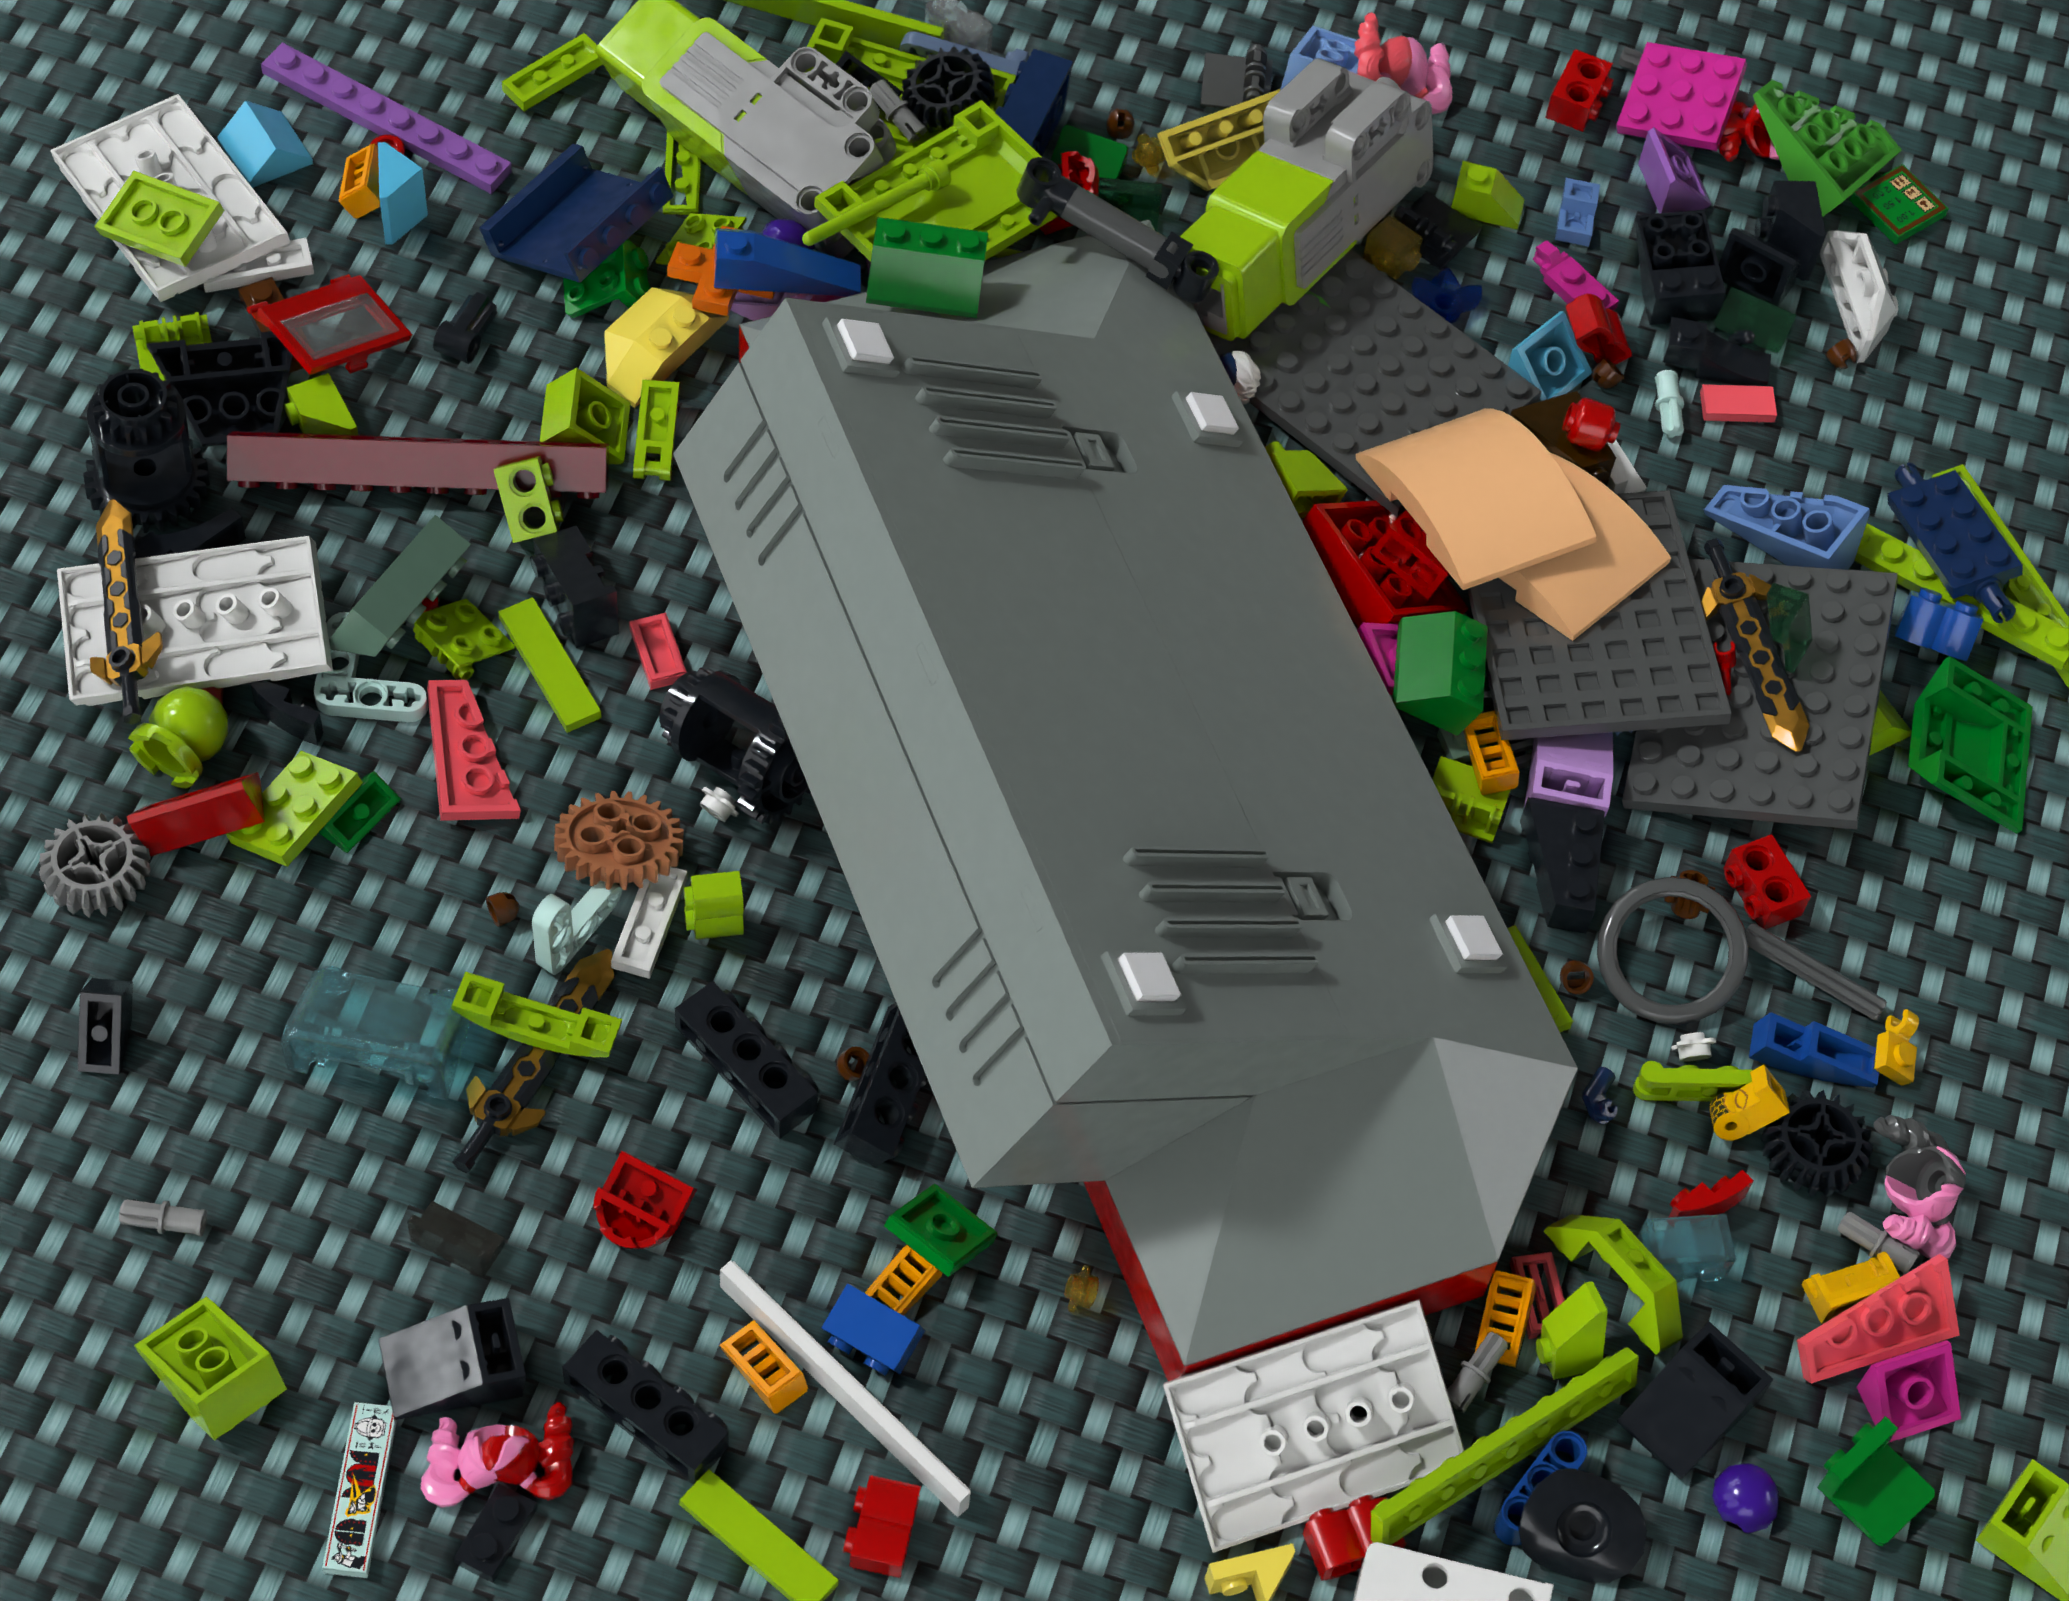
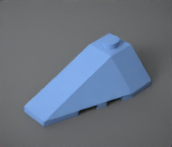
M1723 485L1704 508V514L1787 566L1848 570L1854 563L1870 510L1865 506L1839 496L1825 495L1824 499L1805 498L1803 492L1791 491L1790 496L1769 494L1767 489Z

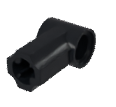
M482 293L469 294L451 322L445 320L437 329L433 341L434 350L470 364L479 351L482 335L497 314V305Z

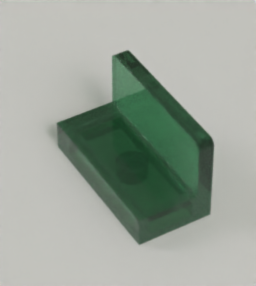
M1099 177V198L1140 222L1150 220L1155 231H1158L1163 184Z
M1731 287L1714 322V326L1729 334H1733L1737 330H1751L1755 333V341L1752 344L1778 354L1788 334H1791L1797 320V315Z
M1773 583L1767 593L1770 632L1773 641L1783 644L1785 670L1794 673L1813 641L1809 594Z

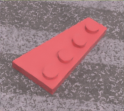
M428 680L427 693L440 821L519 819L521 809L517 799L513 798L509 789L510 782L505 770H502L496 757V748L492 738L488 737L484 728V719L468 680Z
M1940 1254L1936 1255L1797 1339L1803 1378L1812 1384L1959 1336L1948 1259Z

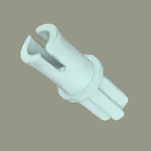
M1664 370L1657 373V377H1655L1658 394L1655 407L1660 413L1662 431L1666 434V437L1673 438L1674 436L1682 435L1684 431L1681 411L1684 407V400L1679 393L1677 373L1672 370Z

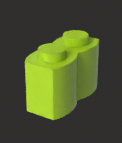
M740 871L691 876V886L683 887L686 930H694L695 940L743 935L744 906Z

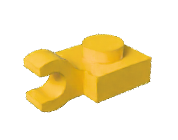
M1908 1009L1903 1010L1902 1021L1893 1015L1887 1017L1885 1022L1886 1032L1877 1036L1874 1065L1876 1071L1901 1086L1914 1082L1917 1047L1909 1043V1040L1918 1028L1919 1017Z

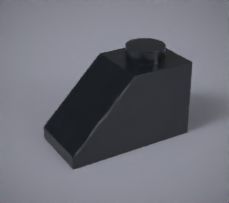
M92 978L80 991L78 1071L118 1075L121 1073L132 1022L133 981Z

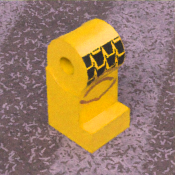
M1764 1064L1750 1072L1752 1082L1733 1093L1719 1094L1710 1103L1713 1129L1719 1138L1727 1141L1740 1139L1790 1113L1785 1090Z

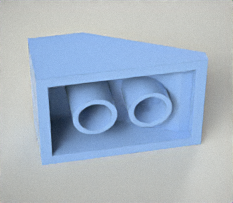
M1312 25L1290 54L1281 90L1316 58L1339 65L1357 74L1359 59L1354 55V42L1357 40Z

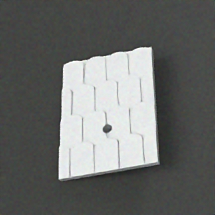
M179 94L50 150L54 161L59 166L63 175L80 194L82 201L98 220L133 171L220 202L225 211L186 267L113 240L134 266L136 273L160 302L174 297L176 293H183L207 282L209 278L213 279L241 266L240 264L242 263L246 264L270 253L274 248L278 249L291 243L284 227Z
M310 536L135 559L144 641L156 632H160L163 642V648L153 669L148 668L149 673L145 678L137 681L139 697L149 699L165 696L174 689L186 686L199 689L208 687L225 688L268 679L274 682L333 671L316 542ZM98 563L57 569L69 700L76 706L83 704L94 706L121 701V686H117L114 683L109 685L94 675L90 669L91 657H103L106 659L107 656L101 566Z
M1420 1299L1241 1356L1228 1362L1178 1377L1163 1384L1212 1553L1308 1521L1313 1513L1321 1509L1333 1508L1334 1511L1349 1507V1504L1359 1497L1373 1495V1498L1405 1488L1413 1480L1423 1478L1440 1467L1446 1459L1456 1457L1465 1451ZM1354 1406H1362L1367 1414L1363 1417H1357L1352 1413V1408Z

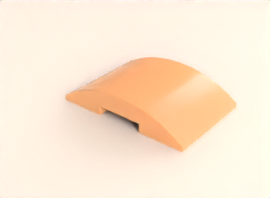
M1485 408L1356 453L1358 463L1389 501L1392 502L1398 499L1426 533V546L1462 590L1597 542V535L1573 486L1556 460L1529 429L1503 411Z
M1550 452L1578 495L1597 535V542L1499 577V579L1517 590L1516 602L1574 641L1669 564L1671 557L1647 524L1617 494L1585 470Z

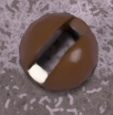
M1117 108L1111 111L1106 125L1108 134L1116 139L1130 137L1134 131L1135 121L1133 114L1127 109L1119 110ZM1118 121H1124V126H1118Z
M1845 338L1830 348L1825 356L1836 368L1847 369L1848 366L1845 361L1850 359L1855 363L1858 352L1850 339Z
M1604 357L1593 369L1592 378L1594 382H1598V387L1609 389L1616 386L1624 378V375L1613 362Z
M500 892L486 897L489 913L497 927L507 924L517 917L520 906L511 893Z
M1572 960L1566 962L1560 970V982L1568 992L1582 994L1591 988L1594 975L1584 962ZM1580 971H1584V976H1581V975H1569V976H1568L1569 972H1580Z
M857 1046L843 1051L836 1062L838 1074L845 1080L858 1081L862 1075L869 1053ZM851 1057H853L855 1060L849 1069L848 1064Z

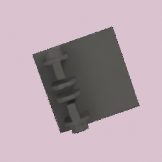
M1259 44L1253 45L1247 51L1246 57L1205 53L1200 106L1226 109L1270 93L1273 60H1267V52L1264 47Z

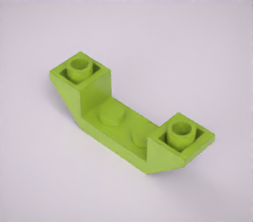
M1571 1214L1549 1225L1544 1230L1546 1235L1555 1243L1557 1249L1565 1254L1571 1262L1596 1249L1600 1257L1627 1283L1629 1289L1638 1295L1645 1304L1630 1320L1628 1325L1639 1336L1641 1342L1648 1346L1655 1355L1677 1344L1683 1338L1677 1281L1620 1219Z

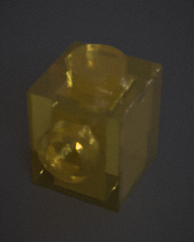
M1389 215L1368 234L1363 258L1372 263L1378 270L1387 273L1397 280L1406 270L1412 271L1419 263L1422 256L1419 251L1423 237Z

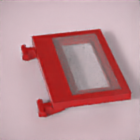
M347 274L330 280V285L271 304L264 301L247 307V312L275 334L309 375L346 363L345 368L350 374L368 367L369 364L366 360L369 354L410 341L412 333L361 275L351 277Z

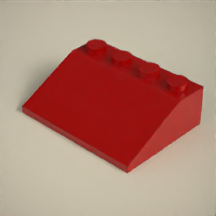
M1376 500L1315 504L1302 523L1350 618L1357 628L1363 623L1398 624L1403 617L1452 611L1464 614L1469 609L1448 579L1427 599L1370 553L1388 528L1399 518V516L1396 517Z

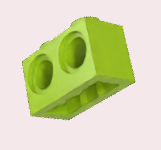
M539 456L498 466L493 469L513 543L559 531L558 523L564 522V517L559 500L552 501L548 486L554 485V479L549 463L542 464L541 457ZM528 470L534 474L536 484L533 489L522 490L517 486L515 477L518 471ZM530 507L542 509L546 516L544 525L540 527L529 525L525 519L526 510Z

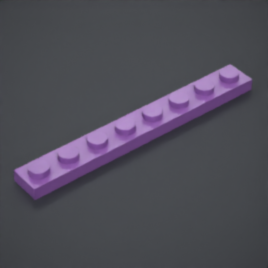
M283 42L261 63L262 74L380 136L393 135L398 137L404 143L406 150L490 194L512 172L511 162Z

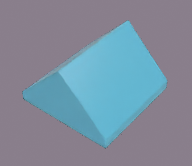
M246 100L217 137L225 154L252 188L313 164L312 157L281 111Z
M378 142L379 200L385 245H392L428 216L423 168L386 142Z
M1559 311L1513 348L1508 363L1511 369L1542 391L1538 402L1567 394L1593 373L1583 351L1576 343L1570 322L1564 311Z

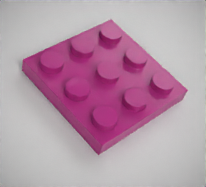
M1647 42L1617 122V132L1646 138L1648 131L1654 127L1676 144L1717 151L1747 68L1746 59Z

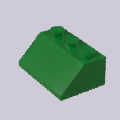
M877 217L866 303L977 318L988 232Z
M1456 611L1403 617L1398 623L1393 703L1395 707L1458 736L1483 712L1488 626Z

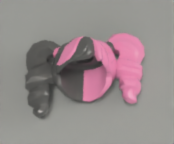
M1888 1115L1886 1118L1879 1117L1873 1124L1877 1133L1889 1138L1891 1142L1901 1145L1903 1152L1896 1155L1886 1167L1885 1189L1894 1205L1909 1216L1890 1215L1883 1221V1227L1892 1238L1898 1239L1899 1242L1912 1249H1916L1921 1255L1929 1259L1938 1254L1948 1259L1956 1247L1955 1230L1949 1222L1948 1215L1952 1212L1959 1194L1964 1189L1966 1173L1957 1156L1950 1152L1944 1138L1936 1132L1927 1130L1923 1122L1915 1121L1913 1118L1903 1119L1893 1115Z

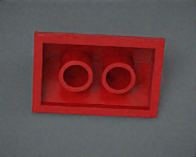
M258 772L153 803L142 807L126 817L139 840L149 849L150 856L265 822L260 776Z

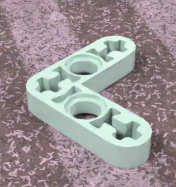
M339 612L328 620L329 639L349 612ZM330 649L332 659L343 657L349 661V664L341 670L333 669V671L317 673L314 697L317 708L323 714L398 722H416L422 719L428 711L426 692L418 684L355 678L360 654ZM332 691L338 692L334 700H327L326 697H329ZM350 692H353V703L348 701L350 699ZM367 693H377L382 697L378 704L372 706L364 705L360 701ZM390 695L394 696V699H392L393 706H389ZM408 698L416 700L412 703L411 707L404 706L408 702Z
M599 881L589 889L572 911L570 904L554 894L546 896L538 905L532 918L537 965L553 975L560 973L615 908L622 894L621 886L614 883L611 889L607 890L605 882Z

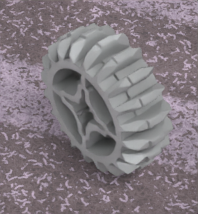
M102 812L96 820L92 821L84 813L81 823L75 824V822L68 819V829L66 831L55 828V840H45L44 848L46 852L40 853L39 862L41 867L39 875L41 881L45 883L46 893L54 898L59 908L67 905L68 911L73 915L82 908L84 915L88 918L94 910L99 909L101 914L106 917L109 907L115 906V908L122 911V901L124 899L135 902L137 897L135 890H145V877L150 876L151 871L149 849L142 844L129 823L123 825L122 820L117 815L107 822V818Z

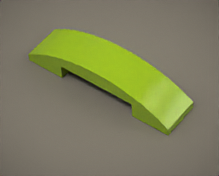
M465 972L452 1003V1010L466 1019L499 1035L541 1049L584 1057L610 1056L622 1024V1019L584 1007L581 1014H576L504 992L505 983Z

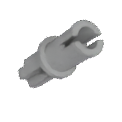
M879 80L871 86L870 92L875 102L886 113V120L893 122L910 144L918 141L920 137L916 133H920L923 136L927 128L922 125L907 107L908 102L906 100L902 101L885 80Z
M124 1200L119 1211V1222L124 1225L157 1229L158 1234L174 1231L202 1237L207 1222V1211L205 1209L198 1210L170 1206V1201L155 1204Z
M1852 1212L1846 1213L1838 1225V1231L1870 1251L1868 1256H1877L1878 1253L1885 1251L1891 1258L1895 1268L1903 1274L1909 1272L1920 1254L1918 1251L1892 1238L1886 1230L1881 1231Z
M1494 1332L1488 1333L1469 1362L1463 1361L1460 1364L1462 1366L1461 1371L1447 1389L1451 1405L1457 1411L1465 1413L1484 1383H1490L1491 1379L1488 1375L1508 1346L1506 1340Z

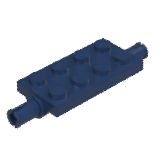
M1907 463L1911 473L1908 472L1904 464L1898 467L1894 476L1903 488L1888 493V505L1951 597L1955 599L1967 594L1979 603H1983L1996 623H2003L1999 613L2002 614L2005 621H2009L2015 615L2016 608L2002 590L2009 579L2022 575L2023 564L1956 470L1924 480L1914 463Z

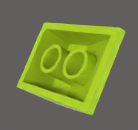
M207 1296L134 1345L137 1352L188 1415L214 1441L287 1390L271 1354Z

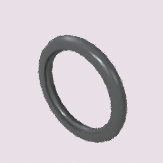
M1664 877L1653 879L1629 889L1614 902L1605 915L1598 934L1597 958L1601 975L1609 991L1624 1007L1639 1017L1657 1023L1679 1025L1699 1021L1716 1013L1732 999L1742 984L1748 966L1749 945L1745 927L1736 910L1715 890L1705 884L1687 878ZM1667 896L1684 897L1698 902L1710 910L1723 927L1729 947L1728 963L1724 975L1716 987L1704 997L1691 1003L1680 1005L1661 1004L1649 1000L1635 991L1626 981L1619 967L1617 957L1618 937L1629 915L1642 904Z

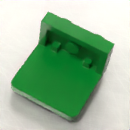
M627 239L582 282L579 283L563 278L566 314L571 318H576L616 299H619L626 307L630 308L651 289L647 277L649 260L645 251L640 247H636Z
M1886 1416L1875 1427L1869 1422L1866 1423L1851 1439L1855 1446L1847 1453L1840 1448L1830 1457L1823 1466L1828 1472L1817 1487L1878 1546L1886 1545L1935 1496L1934 1488L1888 1445L1898 1427Z

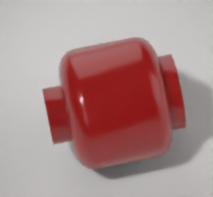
M1585 397L1577 404L1571 403L1564 418L1562 430L1567 432V439L1570 443L1598 452L1605 447L1607 442L1611 444L1615 442L1621 423L1615 421L1616 411L1612 406Z

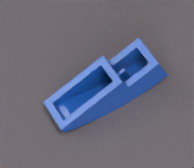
M1772 1012L1753 1025L1749 1052L1750 1059L1780 1070L1822 1081L1871 1088L1878 1085L1879 1072L1874 1069L1876 1048L1815 1021L1804 1027Z

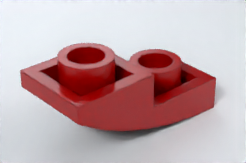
M1741 1170L1731 1179L1725 1175L1711 1189L1703 1182L1692 1191L1684 1188L1670 1202L1669 1205L1673 1209L1666 1224L1672 1229L1710 1220L1743 1200L1754 1180L1744 1170Z

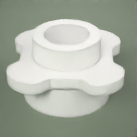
M703 787L702 791L706 795L700 802V806L705 811L722 822H726L730 815L737 817L739 813L733 805L736 800L730 794L719 787H716L714 791Z
M1703 1032L1688 1033L1680 1036L1681 1041L1676 1042L1677 1045L1671 1046L1672 1051H1678L1680 1061H1698L1712 1057L1710 1047L1711 1044L1716 1043V1038H1705Z

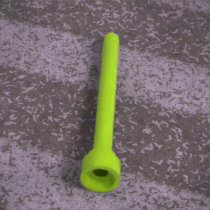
M936 158L924 164L922 170L919 171L918 176L805 232L802 236V241L806 246H813L924 189L927 191H938L951 183L950 171L941 159Z

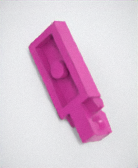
M1547 240L1536 246L1533 261L1541 267L1540 272L1544 276L1543 282L1567 304L1571 303L1576 297L1589 293L1598 296L1603 301L1605 308L1617 309L1619 300L1571 256L1569 257V254L1565 252L1560 254L1559 249Z

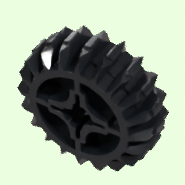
M955 46L949 52H945L940 47L939 53L933 56L927 52L926 60H915L916 69H907V79L902 81V101L906 100L908 102L907 107L922 125L927 128L929 133L936 129L941 133L953 126L956 114L980 100L989 107L991 106L990 102L995 100V80L990 66L986 61H983L978 53L972 54L968 48L963 49L959 53Z
M1808 1089L1802 1092L1800 1097L1792 1093L1787 1097L1790 1113L1766 1125L1761 1135V1141L1765 1143L1763 1156L1772 1158L1769 1163V1170L1782 1171L1779 1177L1780 1183L1788 1179L1795 1182L1793 1184L1794 1192L1804 1186L1807 1187L1810 1197L1816 1195L1819 1189L1826 1198L1832 1195L1835 1189L1842 1194L1849 1188L1850 1184L1854 1185L1859 1182L1862 1173L1866 1172L1870 1165L1869 1157L1873 1152V1145L1868 1142L1871 1138L1872 1130L1862 1128L1865 1123V1116L1854 1117L1852 1115L1854 1104L1847 1107L1840 1105V1095L1834 1097L1831 1101L1826 1098L1824 1090L1818 1092L1815 1098ZM1812 1121L1808 1126L1789 1127L1798 1122ZM1837 1158L1845 1160L1836 1165H1822L1824 1161H1836Z

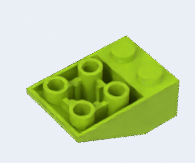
M2032 1459L2015 1480L1975 1541L2060 1601H2069V1484Z

